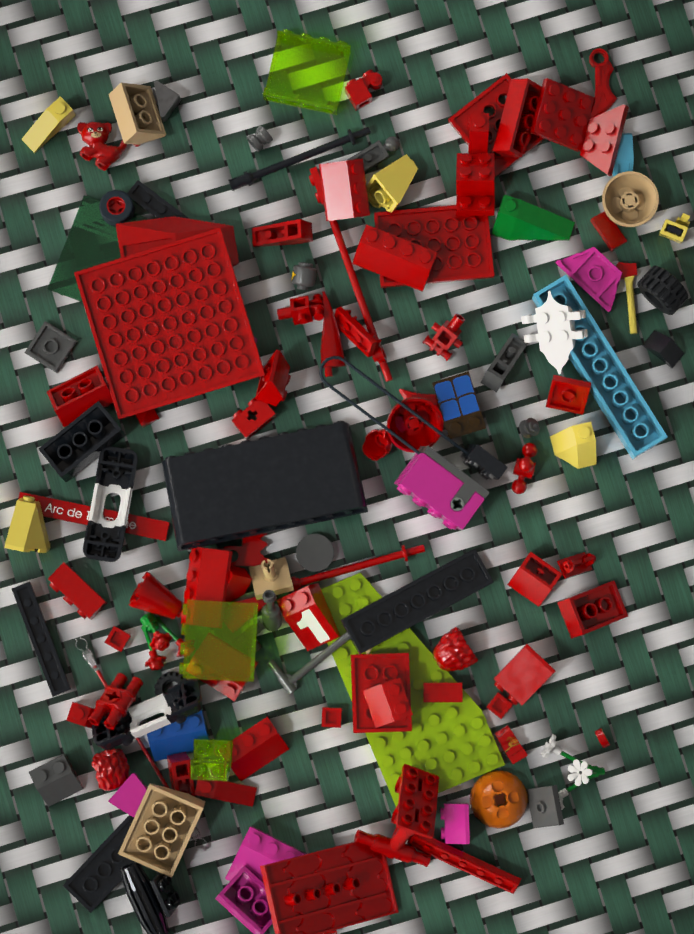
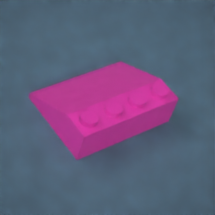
M250 826L225 879L231 881L242 867L245 866L263 882L261 865L307 853Z

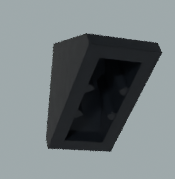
M655 330L642 345L670 368H673L684 355V352L672 338Z

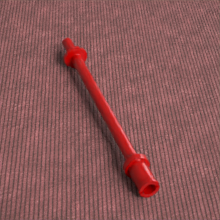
M423 544L405 549V546L402 545V550L300 579L293 576L291 577L293 588L297 591L301 586L401 558L408 562V556L425 552Z

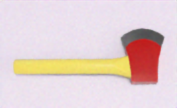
M612 261L611 263L622 272L620 280L624 279L626 285L630 334H637L633 287L634 277L637 276L636 263Z

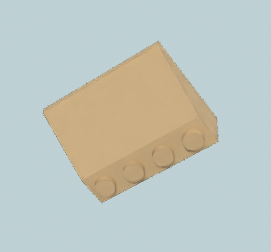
M150 783L118 854L172 878L206 801L184 792Z

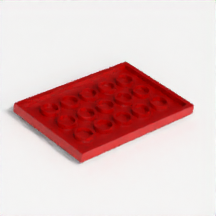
M456 205L395 210L392 213L388 211L374 212L375 228L438 252L426 284L494 278L488 216H456ZM380 275L381 288L406 286Z

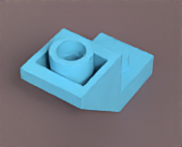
M622 133L613 168V177L622 172L633 171L632 133Z

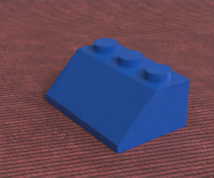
M203 710L188 716L183 723L178 724L174 722L147 733L154 761L167 759L168 755L182 752L190 754L212 749Z

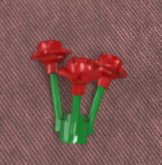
M147 613L140 619L143 625L141 629L145 634L150 650V658L145 662V667H150L152 671L164 667L167 657L157 655L156 650L164 651L170 646L172 638L179 646L177 657L184 656L187 658L195 650V640L183 641L181 638H178L162 622L160 617H155L153 613ZM159 625H160L167 633L164 634V633H160L159 631H157L158 628H159ZM149 633H153L152 642Z

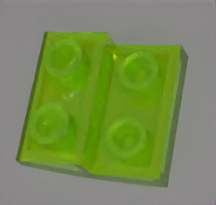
M194 739V759L190 760L191 780L228 781L232 762L233 740Z

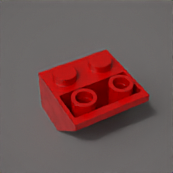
M530 552L507 585L539 607L562 573Z

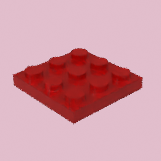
M549 78L544 79L530 133L574 151H581L595 97Z

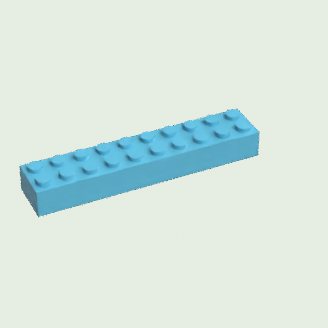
M567 275L534 293L532 300L537 308L547 301L548 291H550L557 303L570 306L573 311L585 310L586 318L574 321L575 330L587 329L588 337L576 339L575 347L570 351L568 357L582 380L591 383L590 393L632 460L663 442L668 436Z

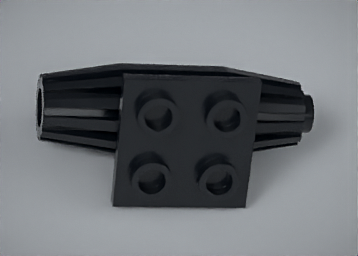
M135 861L121 867L120 874L125 893L138 921L146 933H170L166 917H170L180 904V897L178 892L174 891L172 887L171 877L158 872L150 880L140 864Z

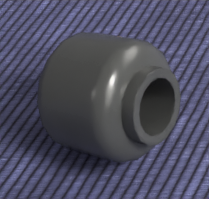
M298 262V265L293 266L291 282L297 285V289L308 290V287H313L316 284L317 269L313 267L314 264Z

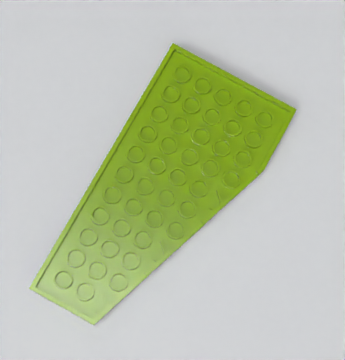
M361 573L321 589L340 636L346 633L341 619L382 598ZM410 628L372 648L369 654L409 653L411 711L413 713L411 716L412 731L365 733L395 806L398 805L399 793L395 792V785L402 774V766L404 764L439 776L438 793L505 765L483 711L463 688V702H423V683L457 682L448 671L438 667L433 654ZM336 638V639H334V640H332V641H330V642H327L328 646H330V645H331L333 642H335L338 638ZM350 639L334 651L332 656L352 701L351 655L359 653Z

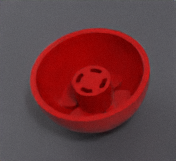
M410 397L401 400L402 403L438 430L443 431V417L434 403L421 397ZM398 403L389 413L387 427L417 450L421 446L432 447L441 436ZM387 432L391 442L397 448L406 452L415 453L413 450H411L409 447H407L405 444H403L401 441H399L397 438H395L393 435Z

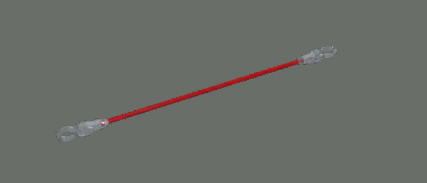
M87 649L82 652V657L88 662L94 672L97 673L104 687L108 686L99 671L100 669L92 650ZM139 737L135 738L163 786L169 788ZM197 827L194 828L190 837L193 840L200 836Z

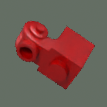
M372 69L365 72L363 78L358 80L352 79L345 86V93L356 111L372 102L369 88L378 90L382 86V76L377 72H373Z

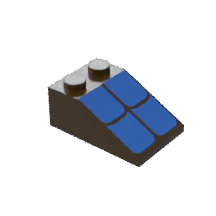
M469 371L432 382L450 439L486 428Z

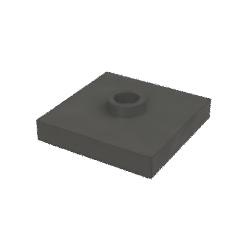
M557 785L526 789L533 828L564 824Z

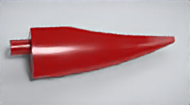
M322 291L324 318L320 349L321 364L326 358L331 356L344 358L338 324L325 291ZM339 359L329 360L323 367L325 369V377H333L332 368L344 367L345 363Z

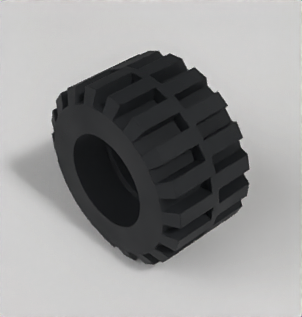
M654 265L637 283L643 296L654 307L668 315H673L689 298L686 289L679 280L659 266Z

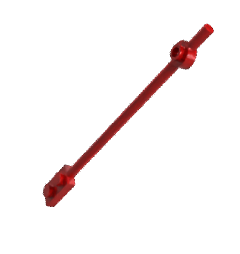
M313 167L309 169L311 173L309 179L312 186L316 187L317 193H315L318 203L324 206L320 170L318 167ZM337 220L329 221L368 333H374V339L379 340ZM380 344L379 348H375L372 358L374 362L378 361L385 381L389 382L393 378L387 364L385 351Z

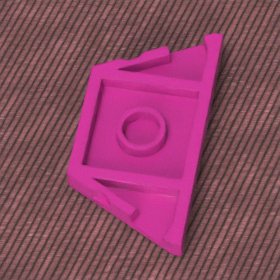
M595 247L555 262L608 313L611 311L622 272Z

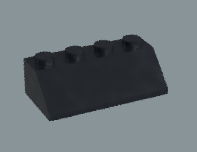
M98 401L42 445L39 451L65 482H68L98 458L104 448L113 446L126 434Z

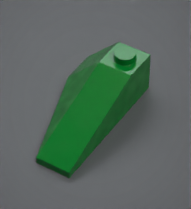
M504 195L491 235L508 241H569L575 222L523 200Z

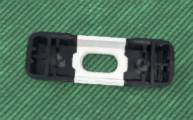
M106 447L100 452L89 520L83 544V553L88 559L115 562L121 557L138 463L137 454L133 450ZM110 493H116L121 497L118 516L113 521L106 520L103 517L105 500Z
M196 679L186 680L168 688L166 693L129 707L127 715L119 720L114 730L105 727L104 721L110 713L105 714L98 726L92 724L94 743L105 750L112 749L121 744L128 746L135 738L174 722L178 724L183 723L188 716L202 710V695L199 682ZM158 713L165 714L162 717H159L155 720H152L148 723L139 726L140 722L146 718H149Z

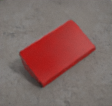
M605 211L591 218V223L611 252L627 242L617 225L609 219Z

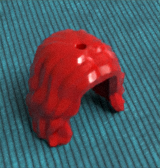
M454 627L444 634L439 643L434 647V660L437 662L438 667L444 671L463 670L478 662V658L467 644L458 627Z
M122 749L105 750L93 756L91 764L97 771L96 779L99 789L112 791L121 787L129 778V765Z

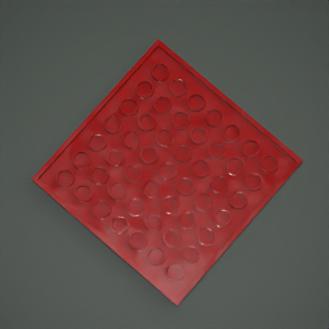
M221 227L74 272L118 420L265 375Z

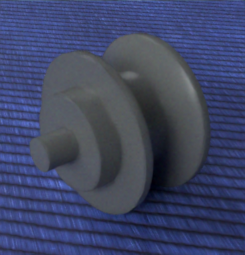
M528 418L519 424L520 433L524 438L529 439L539 434V424L534 418Z

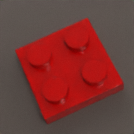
M553 375L546 407L583 415L591 383Z

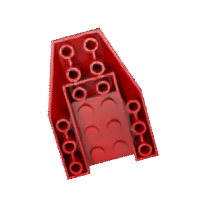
M176 216L115 224L121 258L221 227L232 266L234 267L239 264L234 226Z

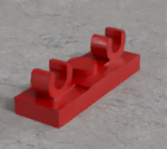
M342 307L336 308L334 315L339 330L367 357L373 356L375 348L380 347L382 340H375V334H369L357 321V316L352 317L350 315L351 310L345 311Z

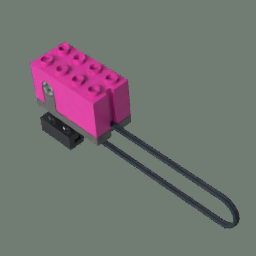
M340 356L326 358L319 370L323 383L415 452L413 458L394 482L398 486L396 489L405 496L406 494L412 496V501L418 506L428 508L427 512L434 518L444 520L442 524L447 528L463 530L490 492L429 446H421L418 450L330 385L323 376L324 365L332 359L343 361L461 450L463 453L460 457L464 459L463 463L471 469L479 470L478 474L486 480H499L508 467L478 444H469L466 449H463L346 359Z

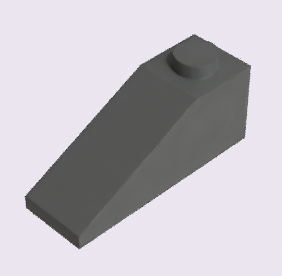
M512 333L480 383L497 392L528 343H524L522 338Z

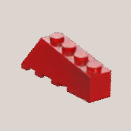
M528 78L511 79L493 148L494 152L505 158L523 156L531 139L530 131L542 86Z

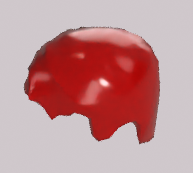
M374 429L366 435L362 447L363 453L369 459L377 461L391 451L392 442L385 429Z

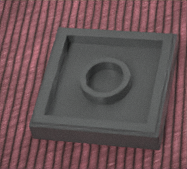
M45 321L24 353L55 373H58L77 344V341Z

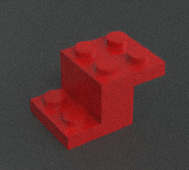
M457 153L456 216H494L495 153Z

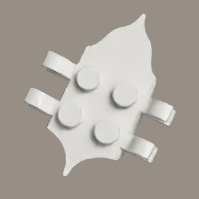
M548 291L547 301L542 306L535 308L536 314L521 316L522 324L537 322L538 333L524 335V343L539 341L540 351L544 353L548 362L557 369L560 375L562 367L568 360L570 351L575 347V340L588 337L587 329L575 330L574 321L586 318L585 310L573 311L570 306L557 303L553 299L551 292Z

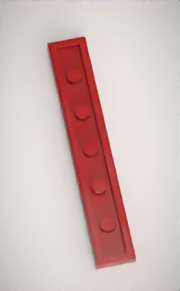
M414 834L408 839L407 844L414 846L415 849L514 894L520 884L521 878L435 838L428 839Z

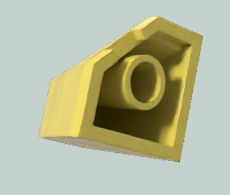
M406 154L373 175L367 184L368 201L373 207H384L386 211L391 213L397 208L418 170L415 162Z
M591 422L571 426L550 436L553 452L556 457L563 459L577 469L597 464L596 439Z
M23 496V498L17 500L4 548L21 552H30L38 549L39 553H47L50 550L41 505L39 501H34V497Z

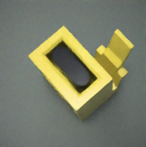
M683 213L681 218L678 217L675 222L666 219L659 236L681 244L690 224L688 221L690 215Z

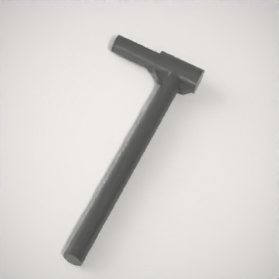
M347 632L292 676L291 674H284L273 659L267 665L290 695L298 689L297 681L350 640Z

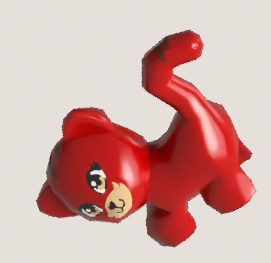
M80 122L77 125V130L81 134L82 140L89 145V147L85 146L81 149L80 156L89 162L92 158H97L95 165L103 171H106L111 164L119 160L127 148V144L123 142V139L118 147L105 144L112 131L111 123L90 122L87 124Z

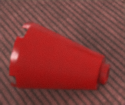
M146 572L142 577L144 581L138 583L128 605L167 618H179L183 610V602L151 573Z

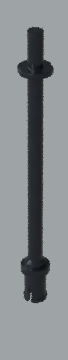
M369 127L353 133L348 129V135L256 172L245 171L243 175L229 179V184L232 191L246 185L251 186L256 179L351 142L354 146L356 145V139L371 134Z

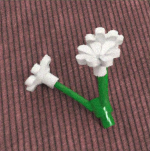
M552 734L549 743H545L544 748L546 749H543L541 752L543 758L547 759L549 754L553 752L558 756L562 755L568 758L574 764V766H568V771L572 772V774L568 775V780H575V784L558 792L561 810L565 808L563 798L568 796L570 791L583 783L587 784L592 778L604 775L605 769L603 767L591 766L588 762L581 761L562 751V748L556 746V735Z

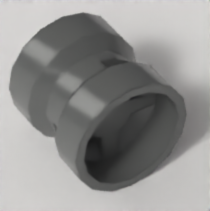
M259 126L256 129L255 135L250 134L247 140L257 152H260L263 149V144H269L273 138L264 127Z

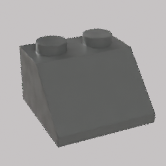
M63 754L29 771L37 791L48 807L83 790L82 784L67 754Z

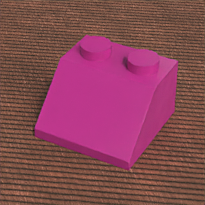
M444 803V808H440V819L444 820V828H441V839H445V844H470L469 804Z

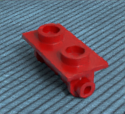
M583 552L558 560L557 563L566 579L592 570L591 565L596 561V556Z

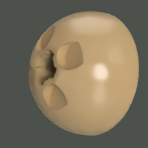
M634 171L622 172L612 177L606 184L602 194V205L606 215L614 223L623 227H638L645 224L654 216L659 204V195L655 184L647 176Z

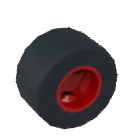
M112 190L103 195L100 200L99 209L102 218L107 224L116 227L115 224L125 223L132 220L135 208L131 197L121 190Z

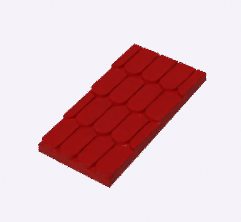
M354 841L260 866L275 934H322L399 913L386 856L372 851L370 846Z

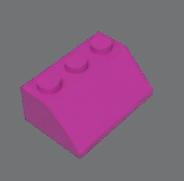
M243 866L215 899L253 934H264L272 925L264 883Z

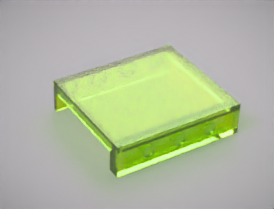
M286 29L282 31L277 30L276 45L266 88L264 87L263 99L337 115L351 54V45L344 41L332 42L325 37L313 38L306 33L298 35Z
M187 599V604L183 603L182 615H186V623H182L181 635H185V643H181L180 655H184V663L180 662L179 674H183V679L254 682L258 603Z

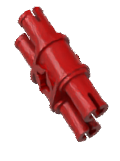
M117 673L113 682L105 687L104 693L96 701V707L90 717H88L89 722L98 726L105 714L110 713L104 724L106 728L114 730L119 720L127 715L131 704L136 701L137 692L143 686L142 680L138 677H133L127 688L122 690L128 679L124 674Z

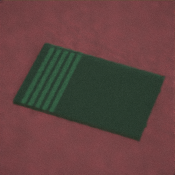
M83 196L48 286V290L80 302L83 301L74 272L121 258L116 227L107 224L102 218L99 200ZM134 213L130 222L147 220V218Z

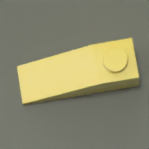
M60 96L43 112L22 138V141L36 153L76 116L74 110Z

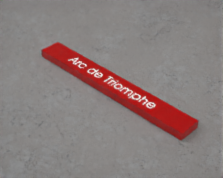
M23 492L19 493L18 499L23 498V496H31L35 498L34 501H39L43 517L88 525L91 506ZM107 509L103 511V517L106 520L113 521L118 516L117 511ZM128 514L125 533L166 541L170 522Z

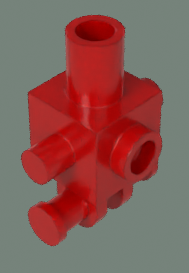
M321 294L313 295V300H309L308 295L291 298L290 307L277 309L279 320L293 318L294 325L313 322V316L317 321L324 318Z
M455 314L450 322L446 320L442 326L435 322L431 328L437 333L432 339L428 335L422 343L430 347L429 350H435L437 356L441 355L448 361L452 353L447 350L452 344L459 349L463 343L458 339V336L462 332L459 328L465 321L464 317L460 314Z

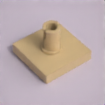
M286 557L275 560L267 559L268 563L264 560L261 565L249 566L256 600L263 599L262 596L266 590H272L276 595L294 591Z

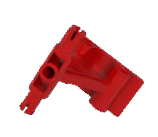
M404 764L402 766V774L395 785V792L399 793V800L391 818V823L396 824L392 838L380 834L372 835L358 830L354 841L370 846L372 851L381 853L390 859L395 858L406 863L414 862L427 867L430 863L431 855L416 851L414 846L405 843L414 834L428 839L434 837L439 776Z

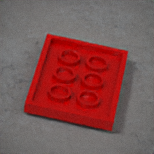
M409 653L351 655L353 733L412 731L411 716L375 728L363 693L366 689L400 678L411 708Z

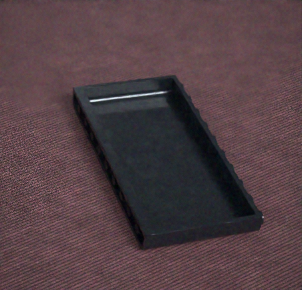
M337 421L327 426L318 425L313 429L303 428L293 433L283 432L274 437L264 436L255 441L245 440L236 445L226 444L216 449L207 448L197 453L187 452L183 456L178 457L168 456L162 462L178 551L368 512L350 425L345 421Z

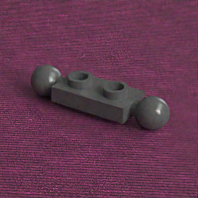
M394 136L388 137L384 145L378 140L347 160L363 158L364 171L366 172L388 159L387 151H396L400 146V142Z

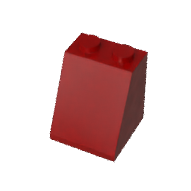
M526 644L493 678L495 681L494 686L501 692L505 690L510 695L508 699L514 705L519 703L522 706L551 677L555 670Z

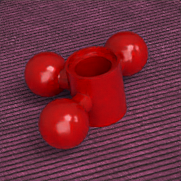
M526 443L522 447L524 458H517L513 474L519 477L513 481L511 486L516 494H522L526 491L527 484L524 481L525 478L532 479L536 463L531 458L537 454V447L533 443Z

